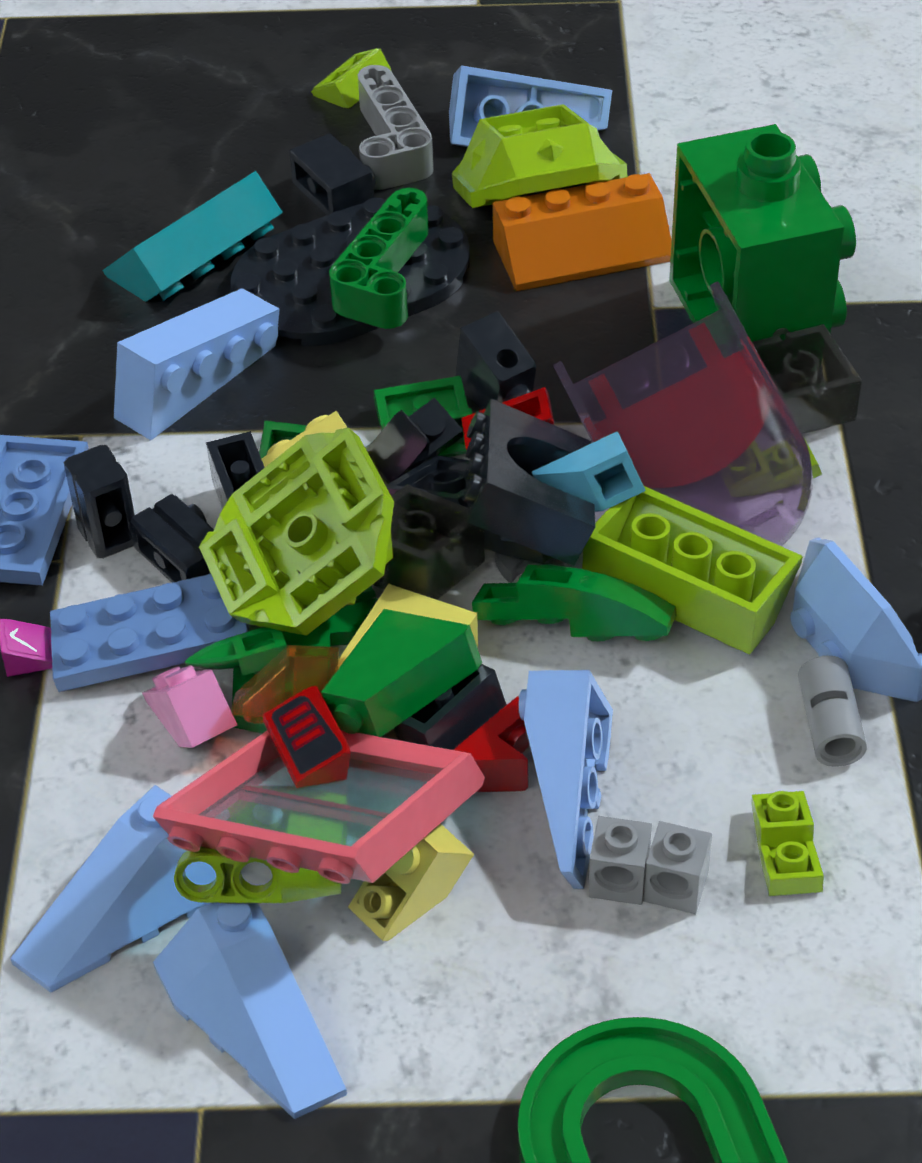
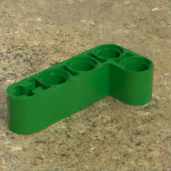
M402 188L395 191L331 266L329 274L332 307L337 314L384 329L396 328L406 322L408 318L406 280L398 272L428 235L427 197L423 191L415 188Z

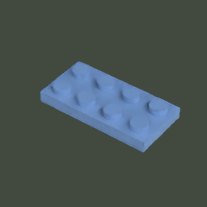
M0 435V582L43 586L72 506L63 462L68 457L88 450L87 442Z
M211 573L50 611L53 680L58 692L183 664L194 653L217 641L250 631L249 624L241 623L229 615Z

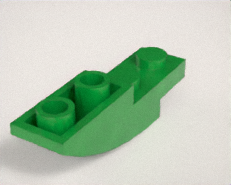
M527 565L517 583H484L472 601V610L477 613V620H490L495 625H507L517 620H537L541 624H555L564 619H569L571 637H587L588 640L596 642L606 641L614 636H634L635 639L640 641L656 640L662 636H668L676 618V606L632 583L606 574L556 565Z

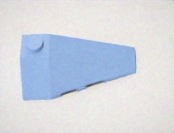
M590 670L529 671L527 689H522L519 695L520 718L525 722L560 872L573 889H584L594 838L591 818L588 817L589 809H599L602 795L600 788H598L596 771L607 770L613 709Z
M210 903L198 908L153 961L154 968L174 1009L187 1021L191 1019L209 1036L210 1042L222 1053L226 1051L248 1071V1077L294 1119L346 1096L347 1089L274 932L259 904Z

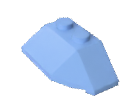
M819 537L810 540L795 588L793 611L790 615L791 624L796 634L800 638H805L819 656H836L843 659L848 666L854 689L913 702L922 700V653L916 651L910 633L892 606L834 541Z

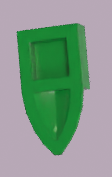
M266 627L217 641L185 660L186 666L192 665L195 668L222 670L240 667L242 676L251 673H269L277 669L279 665L291 662L282 631Z

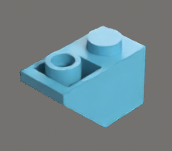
M618 431L532 471L534 478L593 503L595 512L604 511L646 491Z

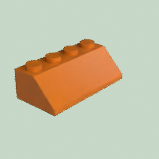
M650 173L634 174L620 179L592 182L588 185L566 189H553L545 193L523 197L516 196L507 200L493 202V242L515 291L670 262L671 235L664 200Z

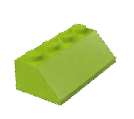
M645 486L646 491L610 507L595 523L593 533L583 549L582 569L606 574L654 593L676 606V621L749 655L773 627L802 563L803 556Z

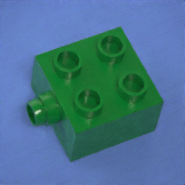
M776 124L677 143L669 281L695 328L703 324L706 325L724 360L745 350L761 380L827 366L831 328L843 326L847 315L844 291L838 280L840 260L853 257L856 249L855 227L847 208L843 205L834 207L829 205L821 193L820 175L814 159L809 154L797 156L794 140L782 133Z

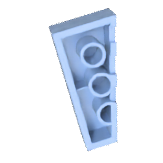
M241 288L117 342L114 418L147 439H154L276 346L279 308Z

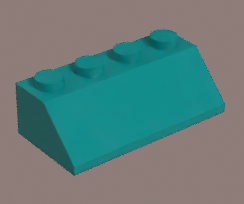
M257 171L137 245L102 271L107 278L145 302L158 293L165 300L184 287L180 279L190 274L193 280L214 268L211 259L220 254L225 261L245 248L240 240L250 235L253 241L274 229L270 221L283 212Z

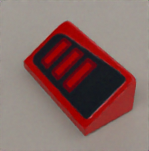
M316 685L302 690L263 714V722L296 788L347 780L351 755L350 748Z

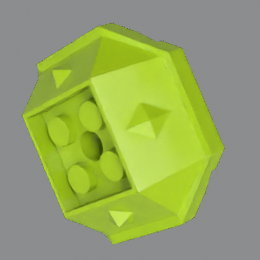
M564 104L479 119L463 160L452 172L453 188L472 208L492 205L493 202L507 200L511 197L582 183L588 185L592 182H604L628 177L627 164L607 148L600 139L597 128L590 125Z
M350 428L338 429L335 433L321 432L302 437L230 496L219 514L214 531L208 532L199 546L229 615L241 623L307 636L345 605H354L359 594L384 576L385 565L393 559L391 522L394 500L360 437Z

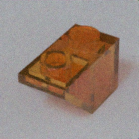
M288 645L235 693L232 715H244V720L247 722L264 723V713L302 690L316 685L321 693L338 670L339 647Z

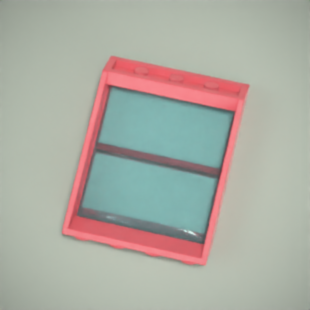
M267 730L158 805L152 817L168 833L167 839L170 843L187 851L198 852L200 847L215 849L221 855L238 862H248L250 857L267 860L273 867L289 873H298L300 868L318 871L326 879L341 884H349L351 879L374 883L482 787L485 777L471 753L361 733L349 734L341 730L349 745L351 754L347 780L296 788Z

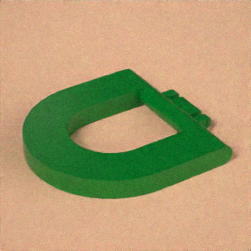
M649 1017L618 1018L590 1025L573 1033L551 1049L540 1061L529 1078L521 1098L518 1117V1145L521 1163H591L581 1135L583 1119L590 1107L603 1095L630 1085L654 1086L664 1089L683 1100L697 1117L715 1163H788L761 1095L743 1065L725 1047L711 1037L683 1024Z

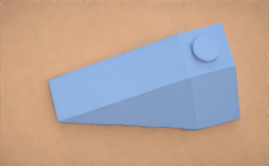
M461 65L453 75L449 107L450 144L468 147L479 119L562 104L597 128L598 131L606 130L608 128L612 90Z
M156 785L153 786L115 822L10 958L12 965L51 993L109 962L112 953L139 938L144 943L159 935L158 928L184 914L189 919L198 908L210 904L190 901L181 896L175 887L174 874L177 862L187 850L170 843L167 839L168 833L152 817L156 807L170 798V794ZM193 862L185 869L188 879L198 885L209 884L216 878L215 870L205 862Z

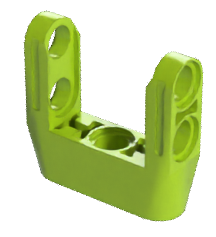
M257 791L258 793L348 810L347 800L298 791ZM238 805L228 812L230 822L262 828L256 824L253 818L254 812L259 808ZM280 813L283 818L282 823L276 828L269 829L347 845L348 826ZM200 847L198 852L186 851L177 862L174 874L175 887L181 896L190 901L200 903H288L338 895L342 892L341 883L326 879L318 871L300 868L298 873H289L273 867L267 860L250 857L248 862H238L221 855L215 849ZM193 862H205L215 870L216 878L209 884L198 885L188 879L185 869ZM259 862L268 866L273 877L264 885H252L242 877L241 870L249 863Z

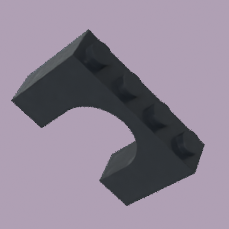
M491 399L484 413L479 411L475 413L467 432V437L471 438L465 457L470 460L465 470L464 479L469 481L462 499L468 503L467 523L575 566L595 529V506L593 503L534 478L532 471L591 444V441Z

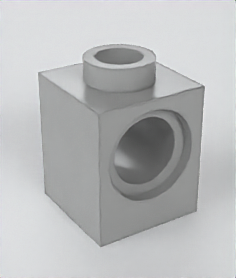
M598 816L590 856V898L642 905L645 867L651 846L652 823Z
M659 821L646 861L643 901L696 914L709 871L712 833Z

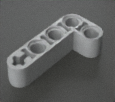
M370 65L362 68L358 73L360 110L376 136L362 141L359 146L360 161L364 165L367 164L374 173L376 185L373 187V190L388 189L428 178L433 173V146L430 131L389 68L382 65Z

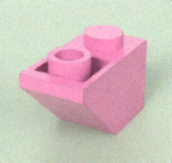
M192 665L182 669L178 666L152 678L155 687L142 692L147 704L179 747L193 748L237 726L236 720L212 670L195 671Z

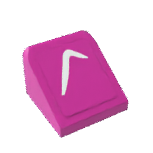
M0 619V648L7 677L52 669L51 627L11 619Z

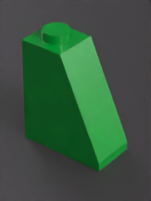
M383 609L321 693L340 730L349 734L361 733L382 737L475 672L482 664V660L470 625Z

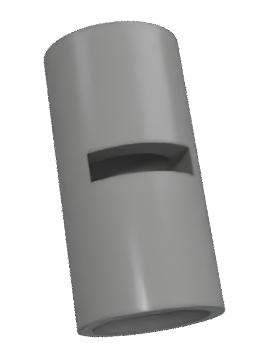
M819 656L807 661L799 669L798 679L816 759L820 763L831 767L850 765L864 756L867 744L848 666L843 659L836 656Z

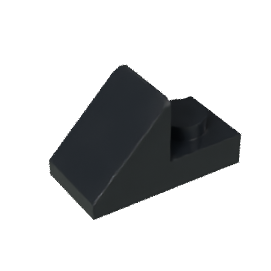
M433 398L409 417L402 410L397 412L367 448V452L381 477L389 484L434 456H438L462 438L463 429L442 405Z

